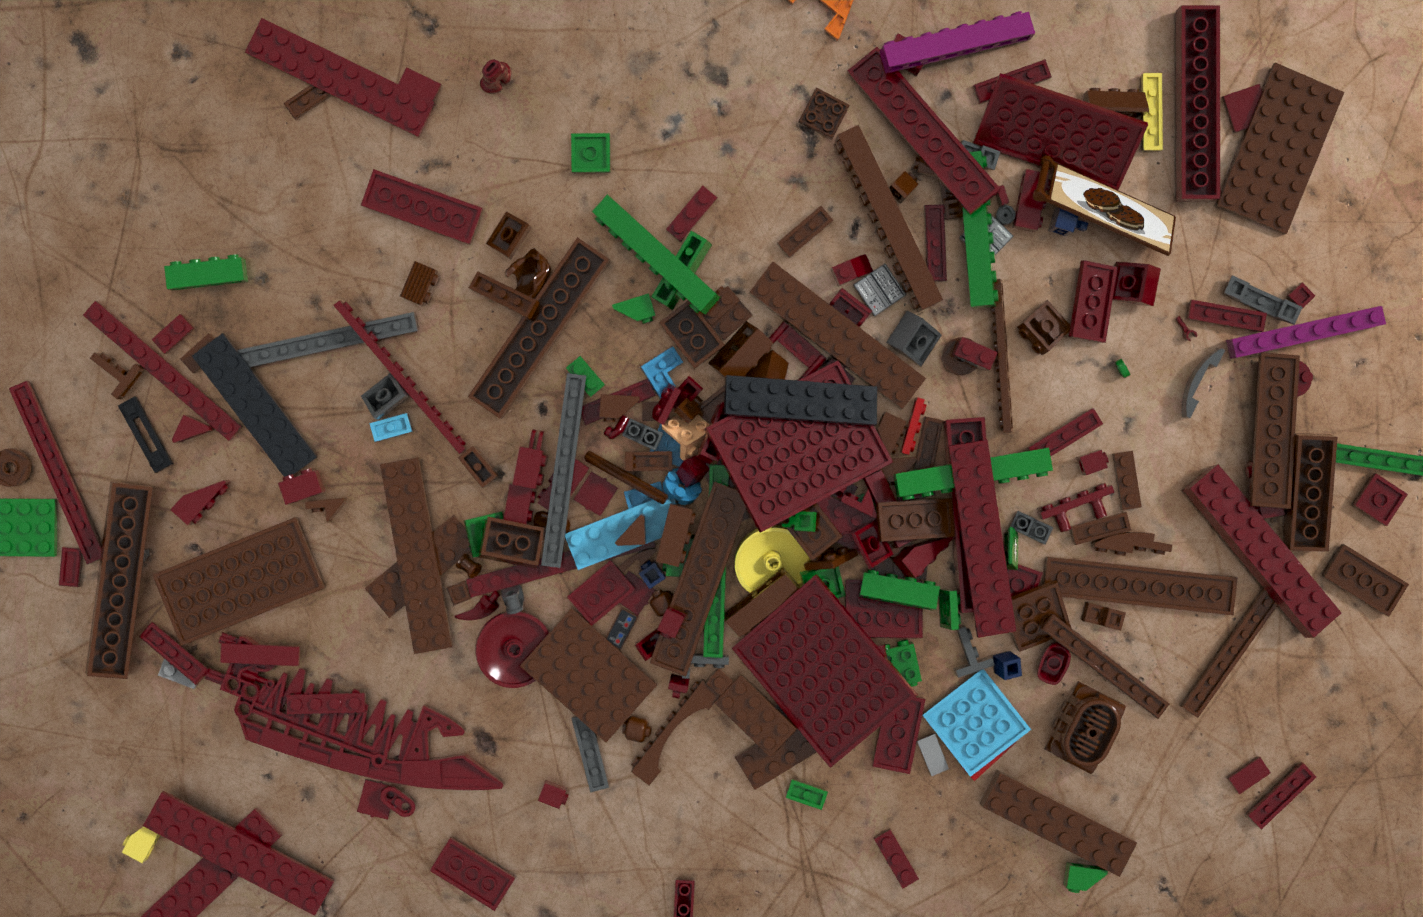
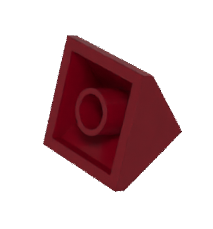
M877 520L850 532L868 569L873 568L893 555L888 542H879Z

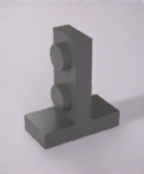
M964 625L959 626L957 633L968 664L953 668L956 676L959 678L995 666L993 658L990 656L980 660L976 659L979 657L976 647H972L970 640L973 637L970 629H966Z
M694 654L691 663H694L695 667H705V664H713L715 668H724L725 665H729V655H723V658L703 657V654ZM690 668L687 676L682 675V678L690 679Z

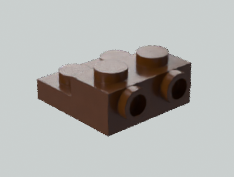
M721 286L715 291L721 298L706 314H703L701 311L700 313L723 340H726L753 315L728 286L725 288Z
M1048 300L1017 327L1020 330L1019 335L1023 339H1028L1032 344L1033 351L1042 356L1049 352L1070 332V324Z

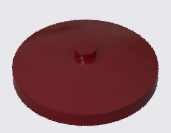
M522 611L516 614L503 612L494 616L482 627L476 640L475 656L479 668L490 681L502 687L520 688L535 682L536 680L520 665L548 635L547 628L535 616Z

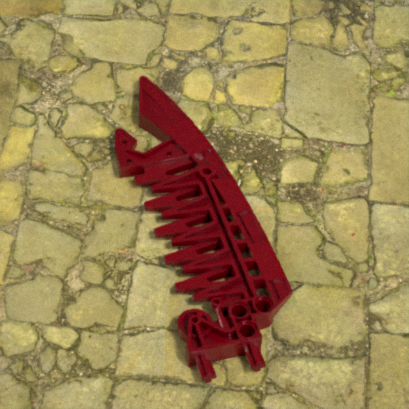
M222 632L218 642L220 644H258L249 636L242 635L240 638L224 632ZM230 663L226 674L209 668L208 673L205 675V679L220 684V690L238 696L234 712L239 718L245 740L333 769L390 783L447 790L502 789L504 786L501 780L466 753L430 758L429 731L437 727L443 737L461 736L465 733V730L448 716L425 704L422 707L417 722L412 721L414 711L408 709L392 735L396 715L392 713L382 728L387 701L384 699L379 701L366 724L369 704H366V712L358 713L356 718V713L320 714L319 723L309 720L312 714L287 715V711L282 710L287 702V695L292 693L302 694L306 670L303 668L298 670L286 692L285 687L288 673L284 672L277 684L274 679L268 680L258 676L259 671H270L276 665ZM327 678L318 694H330L333 680ZM231 679H235L237 681V688L231 687ZM310 683L304 694H313L315 684ZM249 686H253L256 689L255 695L249 694ZM354 688L352 693H360V690ZM242 704H246L249 707L248 713H244L241 710ZM254 713L268 718L265 726L249 720L247 717ZM345 714H348L346 734L337 731L336 729ZM273 722L286 725L285 731L282 732L271 728ZM372 724H375L373 744L363 741ZM294 728L304 732L303 738L291 735V729ZM399 734H401L403 739L399 759H389L390 749ZM309 735L323 739L321 744L308 740ZM330 742L341 747L336 749L326 746V744ZM345 748L357 752L359 754L345 751Z

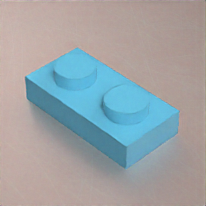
M408 413L369 423L374 442L413 432Z

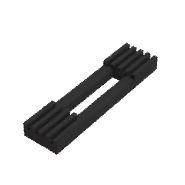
M134 396L118 405L154 473H158L162 469L174 464L148 420L138 398ZM138 417L141 419L157 448L152 453L134 422Z

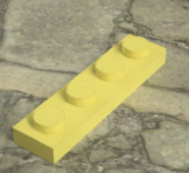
M1162 73L1141 74V92L1146 94L1149 112L1142 117V121L1148 122V127L1142 138V151H1162Z

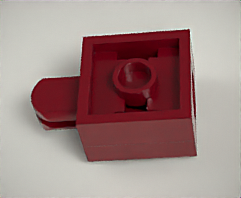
M535 429L531 433L529 448L520 446L512 485L538 489L539 486L543 485L544 474H541L542 467H546L548 455H545L546 451L541 450L544 431L539 433L536 449H534L537 433Z

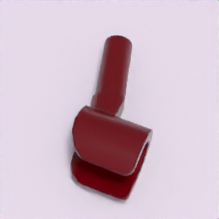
M1180 316L1176 318L1184 331L1183 338L1185 340L1191 341L1188 337L1190 332L1194 337H1197V332L1189 329Z

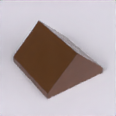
M506 211L486 244L511 260L532 227Z
M770 350L769 353L763 355L758 360V364L754 369L747 372L746 377L785 380L789 363L774 350Z
M643 513L616 540L615 544L617 546L646 544L645 515Z

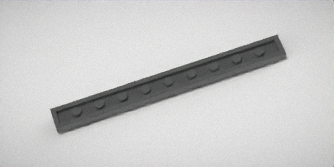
M414 312L365 322L366 326H364L368 332L372 331L378 339L418 331ZM351 326L244 348L238 350V352L250 367L365 342Z
M567 373L542 566L561 568L587 377L585 375Z

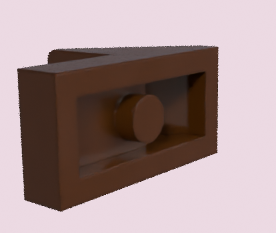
M347 497L305 502V508L311 509L312 513L323 512V508H325L326 522L328 523L331 522L347 502Z

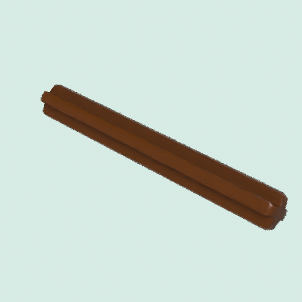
M591 451L585 454L584 459L586 462L661 504H665L668 495Z

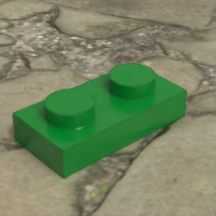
M581 356L566 367L570 374L587 376L585 391L590 397L605 386Z
M791 778L785 797L822 810L828 791Z

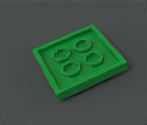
M0 498V556L56 557L57 499Z

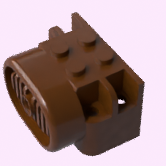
M1078 681L1069 700L1065 701L1061 708L1062 714L1060 718L1054 721L1052 727L1054 730L1044 749L1065 762L1092 774L1098 764L1107 757L1120 731L1121 718L1126 706Z

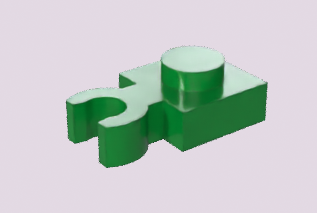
M801 511L795 514V517L794 515L789 517V523L782 524V527L791 528L794 526L795 531L815 532L817 513Z

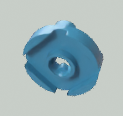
M679 468L672 469L663 481L664 492L671 500L674 498L679 501L678 504L688 505L693 503L702 492L700 482L686 488L676 474ZM679 484L684 485L685 489L679 487Z

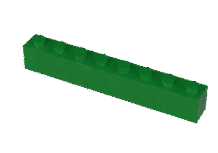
M982 151L969 152L983 169L987 167V157L983 156ZM988 200L971 215L963 208L970 304L972 309L996 307V301H999L998 290H994V282H997L996 270L993 271L992 263H996L995 252H991L994 236L993 232L989 231V225H992V215L988 213L987 207L991 206V200Z
M608 194L592 211L596 215L595 220L600 225L604 226L606 224L610 228L608 232L616 239L619 236L623 240L621 244L629 251L633 249L637 253L635 255L637 259L642 263L646 261L650 264L648 268L656 276L660 274L664 277L662 282L669 288L674 286L678 290L676 294L683 301L687 298L691 302L689 306L697 314L700 311L706 314L721 298Z
M1049 448L990 458L994 481L998 480V484L1010 482L1009 478L1017 477V481L1029 479L1031 474H1036V477L1048 476V471H1053ZM951 464L893 474L897 497H902L903 500L914 499V494L920 493L922 497L934 495L933 491L941 490V494L953 492L954 483Z

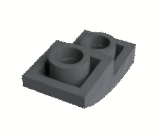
M630 418L622 436L656 451L664 433Z
M1017 511L1010 526L1017 532L1046 545L1053 530L1052 526L1020 511Z

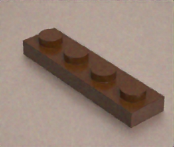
M478 271L468 287L472 291L530 320L540 303Z

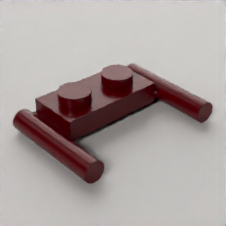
M785 321L769 337L773 343L777 340L808 367L798 380L816 372L827 359Z

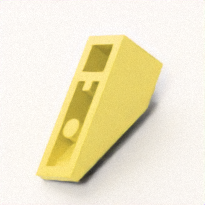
M142 827L131 836L128 835L123 842L125 847L122 853L143 863L149 858L161 835L146 827Z

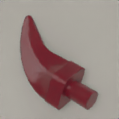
M493 591L490 596L483 595L472 610L455 615V618L460 620H478L491 615L499 607L496 600L500 594L497 591Z

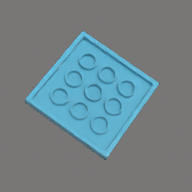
M984 669L977 672L923 714V717L970 777L1031 730Z

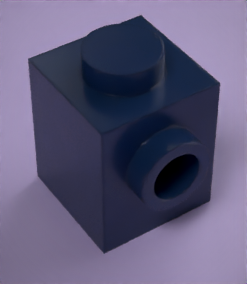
M648 560L640 566L642 569L639 571V575L649 589L666 579L665 573L656 560L653 562Z
M1011 651L993 655L994 673L1003 680L1022 676L1020 657Z

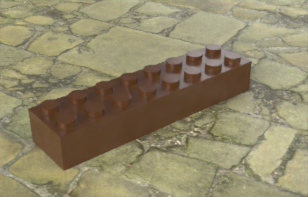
M996 770L980 802L983 808L1119 877L1137 845V842L1131 837L999 770Z

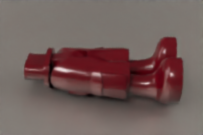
M495 59L488 61L482 69L483 77L480 80V87L489 94L501 92L503 88L500 81L508 84L511 80L512 74L509 65Z

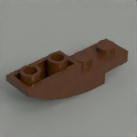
M1124 532L1097 539L1091 542L1090 545L1096 547L1095 551L1107 553V549L1115 550L1114 554L1126 556V552L1132 553L1133 546H1135L1134 550L1146 552V548L1154 549L1153 553L1165 555V551H1172L1171 544L1155 542V534L1146 532Z

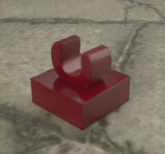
M671 674L668 689L673 690V698L679 699L681 692L687 693L690 679Z

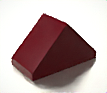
M183 415L174 433L172 442L180 443L211 432L214 428L194 417Z
M658 628L635 642V647L645 661L653 655L660 635V631L657 630Z

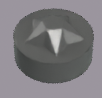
M1003 205L998 208L996 219L1002 225H1009L1015 219V210L1009 205Z

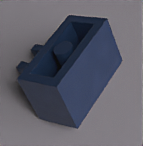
M1057 207L1054 209L1048 231L1068 236L1074 232V229L1082 232L1086 231L1089 223L1077 220V215Z

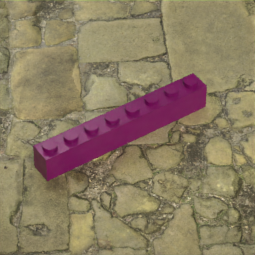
M1022 11L1012 13L1011 16L1004 17L1000 15L990 21L985 19L979 20L973 25L962 24L955 29L944 28L934 34L926 32L916 38L909 36L899 42L894 40L884 43L879 53L885 73H890L1028 41L1034 36L1035 30L1029 12L1022 13Z
M1377 306L1226 340L1229 357L1233 359L1385 325L1386 321L1383 307Z

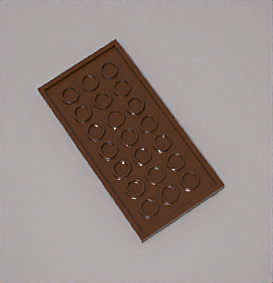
M1273 63L1216 206L1281 234H1287L1344 92L1281 64Z
M297 517L152 575L181 646L325 588Z

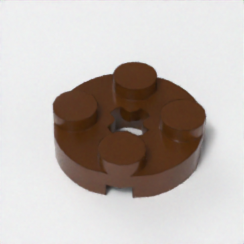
M958 337L950 340L944 346L941 360L944 367L950 373L966 375L973 372L977 367L962 360L958 361L957 358L951 356L960 338Z
M14 448L0 451V485L6 487L20 486L28 479L31 473L32 461L23 451ZM13 463L15 470L9 473V468L6 466Z

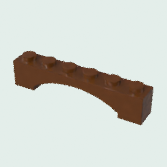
M702 679L700 682L696 681L690 688L692 693L688 697L684 696L678 704L680 708L677 712H671L666 719L668 721L666 726H660L654 734L657 736L653 742L649 741L643 748L644 754L641 757L637 756L631 763V766H633L631 772L648 786L661 772V767L658 766L660 755L665 742L673 730L691 714L704 708L709 710L720 697L716 691L706 684L705 680Z

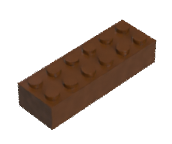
M1295 433L1291 509H1286L1284 544L1289 550L1329 552L1338 438L1334 435Z

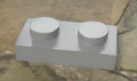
M166 659L163 660L158 676L193 689L196 688L197 685L191 682Z

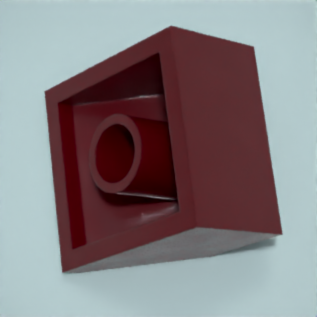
M1116 262L1115 267L1118 268L1113 300L1136 305L1154 306L1161 269L1150 264Z

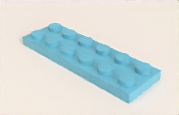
M668 498L665 504L651 500L566 533L565 538L577 569H583L642 546H617L615 544L616 540L641 513L645 515L646 544L662 538L670 503L676 504L675 499L671 500Z

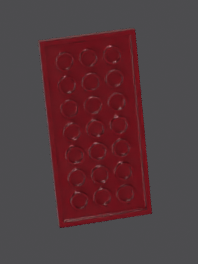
M1000 73L973 143L980 146L984 145L1040 165L1041 157L1047 155L1060 165L1119 190L1148 127V122Z

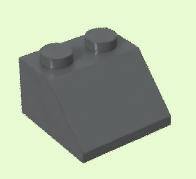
M906 311L886 343L917 365L922 366L942 334L923 318Z
M391 373L361 395L373 418L378 420L410 396Z

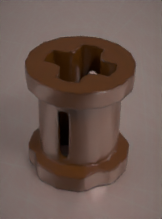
M467 554L462 555L456 563V567L466 572L470 579L475 578L482 568L481 564L472 561Z

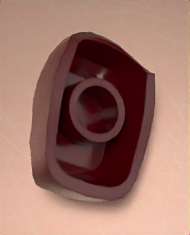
M1058 642L1051 643L1041 658L1037 673L1038 678L1050 685L1058 684L1064 677L1070 664L1071 655L1069 650Z

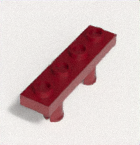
M1102 483L1095 486V490L1088 492V490L1078 492V497L1070 499L1069 496L1060 499L1057 505L1053 506L1052 503L1041 507L1042 510L1037 513L1039 519L1042 520L1052 516L1055 517L1060 532H1065L1071 529L1066 515L1067 510L1091 503L1096 519L1105 517L1107 513L1101 499L1104 496L1115 493L1112 485Z

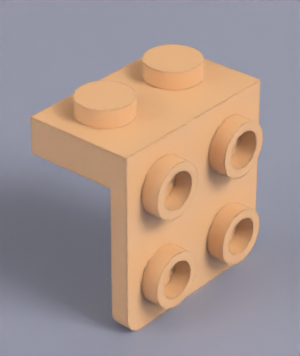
M675 415L667 420L664 425L662 424V429L680 444V458L684 461L697 455L706 433L705 428L709 426V423L697 415L687 424L679 415Z

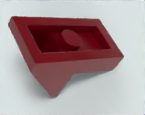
M688 376L678 387L681 392L673 407L677 408L686 398L693 401L703 388Z
M869 489L866 490L861 502L857 501L859 497L849 492L847 496L842 495L841 502L876 518L877 514Z

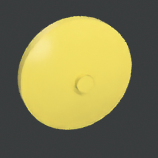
M774 525L761 533L757 528L743 538L735 553L734 567L740 584L749 593L781 568H784L797 582L798 587L801 588L803 584L800 572L805 571L804 564L811 559L787 528Z

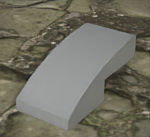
M935 734L917 741L931 776L949 769Z

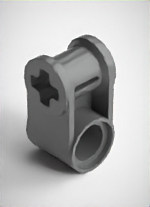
M521 585L501 589V596L506 606L507 614H516L524 609V595Z

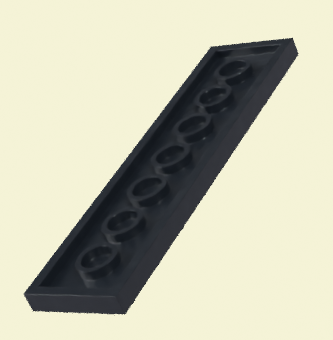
M222 333L192 355L284 477L291 474L294 475L318 457L225 333Z
M726 375L724 415L875 426L877 425V387Z

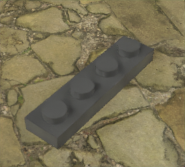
M572 717L590 793L609 788L596 734L578 717Z

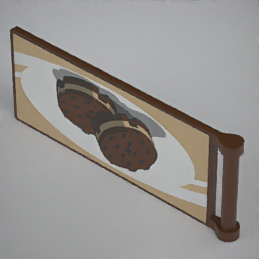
M1045 155L1041 157L1038 184L1033 193L1034 200L1048 202L1166 256L1171 254L1176 216L1054 162L1050 156ZM1053 168L1049 193L1047 195L1044 188L1048 169Z

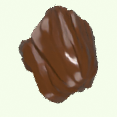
M533 248L523 258H519L506 269L505 275L509 277L511 274H514L517 281L515 290L534 298L546 283L551 273V267L548 260Z

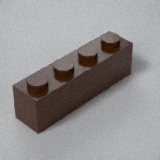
M781 568L725 613V622L739 637L750 633L756 624L761 623L769 614L799 590L797 582L784 568Z

